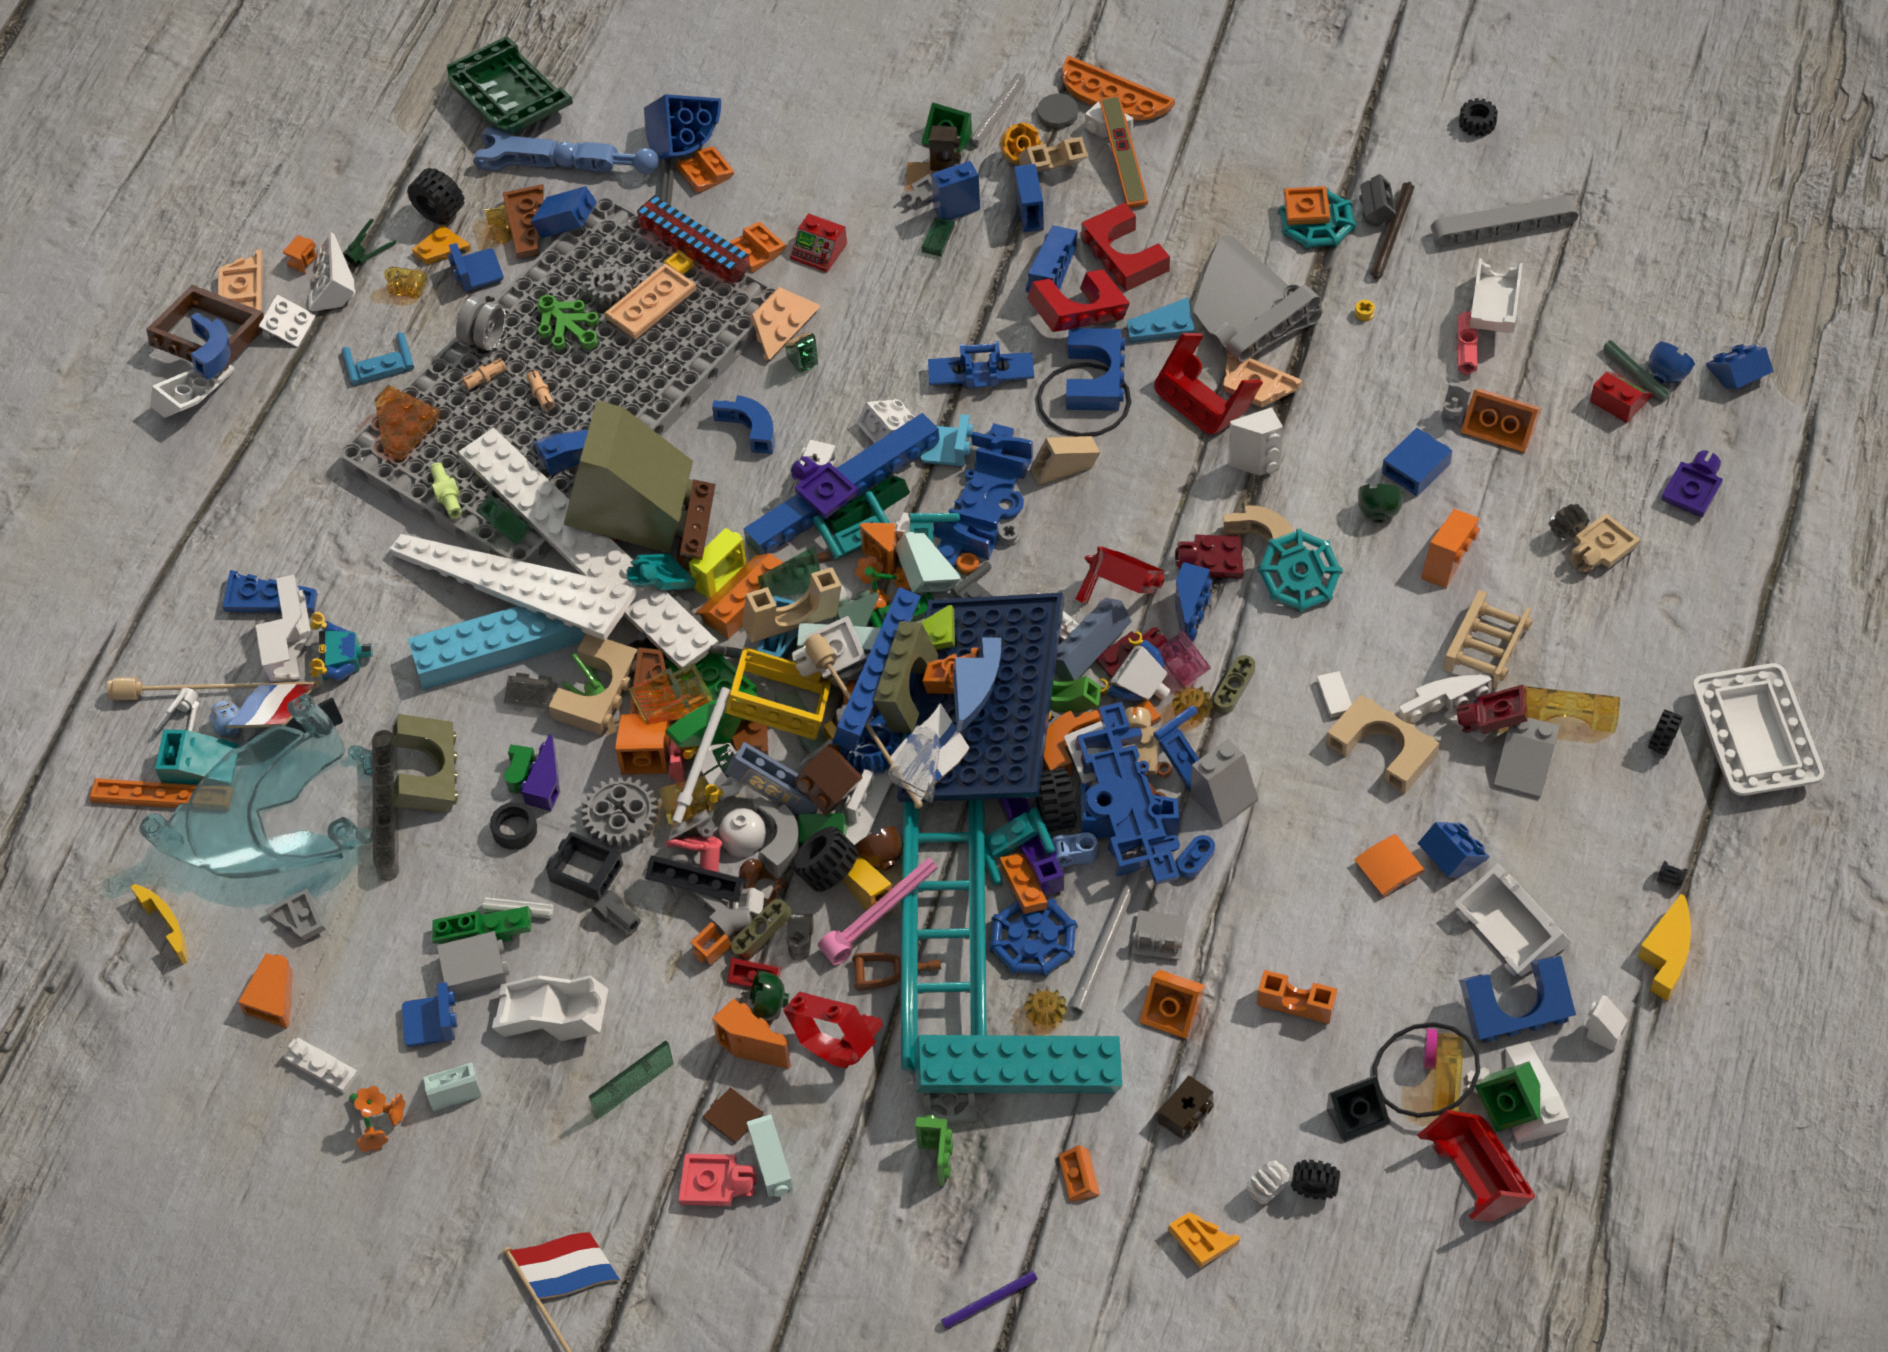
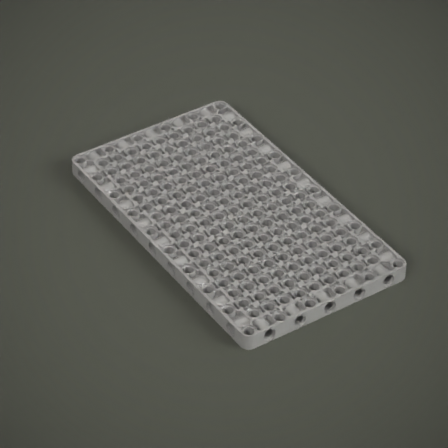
M609 197L599 198L596 200L595 207L581 228L563 232L497 296L499 304L505 308L506 312L504 332L497 346L487 351L478 348L476 345L461 343L456 336L342 446L340 454L345 470L479 552L537 565L553 547L459 457L458 451L492 428H495L570 500L579 464L550 476L532 442L551 434L589 429L596 400L625 408L662 436L757 338L756 330L752 325L750 316L777 288L737 266L729 269L660 224ZM678 250L694 261V267L684 273L683 276L695 283L697 289L636 340L605 318L604 313L617 303L616 301H613L612 305H609L608 301L601 305L600 300L594 302L593 298L588 296L585 284L587 282V275H592V269L598 271L599 265L605 268L607 263H609L611 267L618 264L619 269L626 267V272L630 271L633 281L631 289L633 290L663 266L664 261ZM544 295H552L558 302L583 301L585 304L584 313L596 312L599 317V323L594 327L588 326L586 322L574 323L583 331L592 330L596 333L598 340L596 347L593 350L584 349L580 344V339L565 327L564 339L566 346L562 350H555L552 345V338L555 336L557 319L551 315L550 326L552 335L549 338L540 337L538 327L541 325L542 314L537 309L539 299ZM560 310L563 313H573V310ZM499 358L503 360L507 371L494 376L490 382L479 384L469 391L465 388L462 382L463 377L477 371L480 366L489 365ZM534 371H538L543 382L548 385L549 394L555 403V407L552 410H549L546 404L548 411H543L538 399L534 398L532 388L526 379L527 374L532 372L535 378ZM434 463H441L446 474L450 478H454L460 494L458 503L462 515L456 519H451L446 507L442 503L438 504L432 488L434 478L430 470L431 465Z

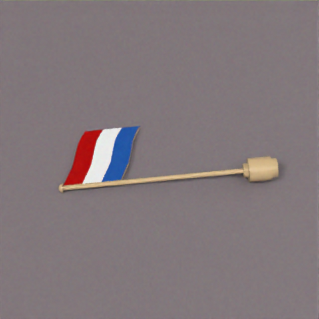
M115 677L113 680H108L107 694L108 698H114L115 701L138 700L139 695H143V691L181 690L184 687L190 689L256 688L246 699L238 714L226 725V728L283 727L294 717L305 697L314 688L320 687V681L315 679V682L143 686L142 681L139 682L138 677Z
M590 1232L571 1234L538 1246L515 1250L506 1247L502 1252L510 1260L565 1352H572L540 1300L568 1295L601 1283L620 1281Z

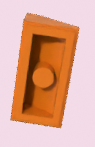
M1078 1145L1058 1155L1070 1202L1100 1195L1088 1149Z

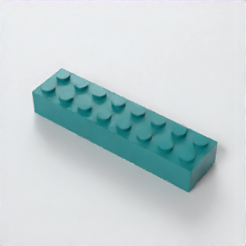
M919 1035L914 1042L916 1093L1116 1094L1123 1086L1120 1036Z

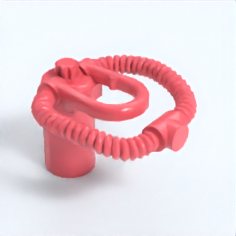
M701 835L675 837L665 842L666 847L697 850L700 852V867L719 872L720 848L723 844L721 839L715 836L704 838Z

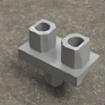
M1461 381L1457 384L1454 382L1449 384L1441 418L1451 419L1457 424L1462 425L1472 392L1469 384Z

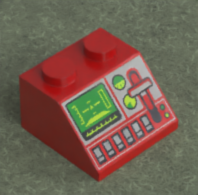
M808 213L798 227L790 259L828 273L847 245L846 226Z
M1606 371L1593 384L1590 402L1628 423L1647 403L1653 393L1616 372Z

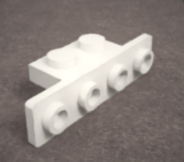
M886 769L884 774L878 772L875 775L872 771L864 770L863 778L855 787L852 797L849 796L847 798L845 810H847L849 824L846 837L854 845L869 835L896 776L893 769Z

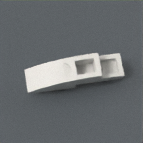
M1466 675L1450 677L1415 689V699L1399 706V719L1406 723H1415L1423 716L1439 711L1445 705L1451 712L1459 706L1469 704V702L1478 699L1479 696L1489 694L1492 691V679L1490 676Z

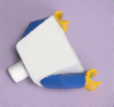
M1136 631L1134 633L1140 639L1132 641L1128 638L1133 650L1110 682L1114 685L1110 686L1107 680L1099 679L1101 682L1106 683L1105 688L1101 690L1100 694L1108 693V695L1127 702H1139L1142 699L1149 700L1153 694L1163 700L1170 692V689L1161 683L1167 675V672L1164 670L1163 658L1160 651L1147 640L1143 641L1142 634Z

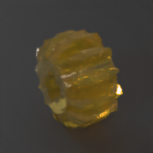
M1194 684L1190 688L1183 685L1181 691H1176L1172 700L1175 717L1190 706H1195L1197 714L1188 719L1191 725L1194 720L1201 723L1203 717L1208 718L1212 708L1209 692H1204L1203 686L1196 689Z
M1048 986L1045 991H1041L1037 987L1036 994L1029 993L1028 1001L1024 1004V1008L1027 1011V1020H1032L1034 1027L1041 1024L1043 1030L1046 1028V1025H1050L1054 1029L1056 1022L1062 1023L1064 1020L1063 1015L1067 1013L1064 996H1059L1058 989L1050 992Z

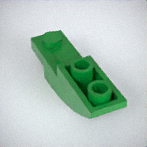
M525 906L482 915L479 911L434 919L432 923L433 943L444 944L495 931L497 940L502 939L503 942L512 941V935L531 932V909Z

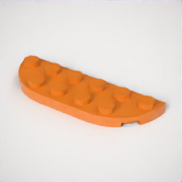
M1069 55L1065 59L1063 64L1064 85L1070 94L1087 104L1094 106L1099 101V98L1120 95L1124 113L1133 117V121L1159 117L1175 106V99Z

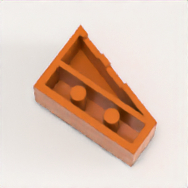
M1454 508L1430 542L1421 579L1447 588L1465 553L1469 551L1472 541H1476L1478 538L1480 518Z

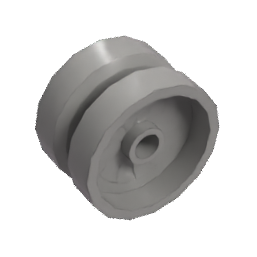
M470 297L465 301L458 315L456 324L457 339L461 343L476 345L483 350L490 351L494 349L504 332L506 323L505 308L501 304L487 303L484 299Z

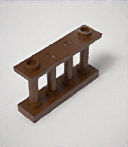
M693 479L689 505L685 508L687 516L683 538L680 537L676 556V561L690 575L689 562L693 558L701 560L703 558L716 485Z

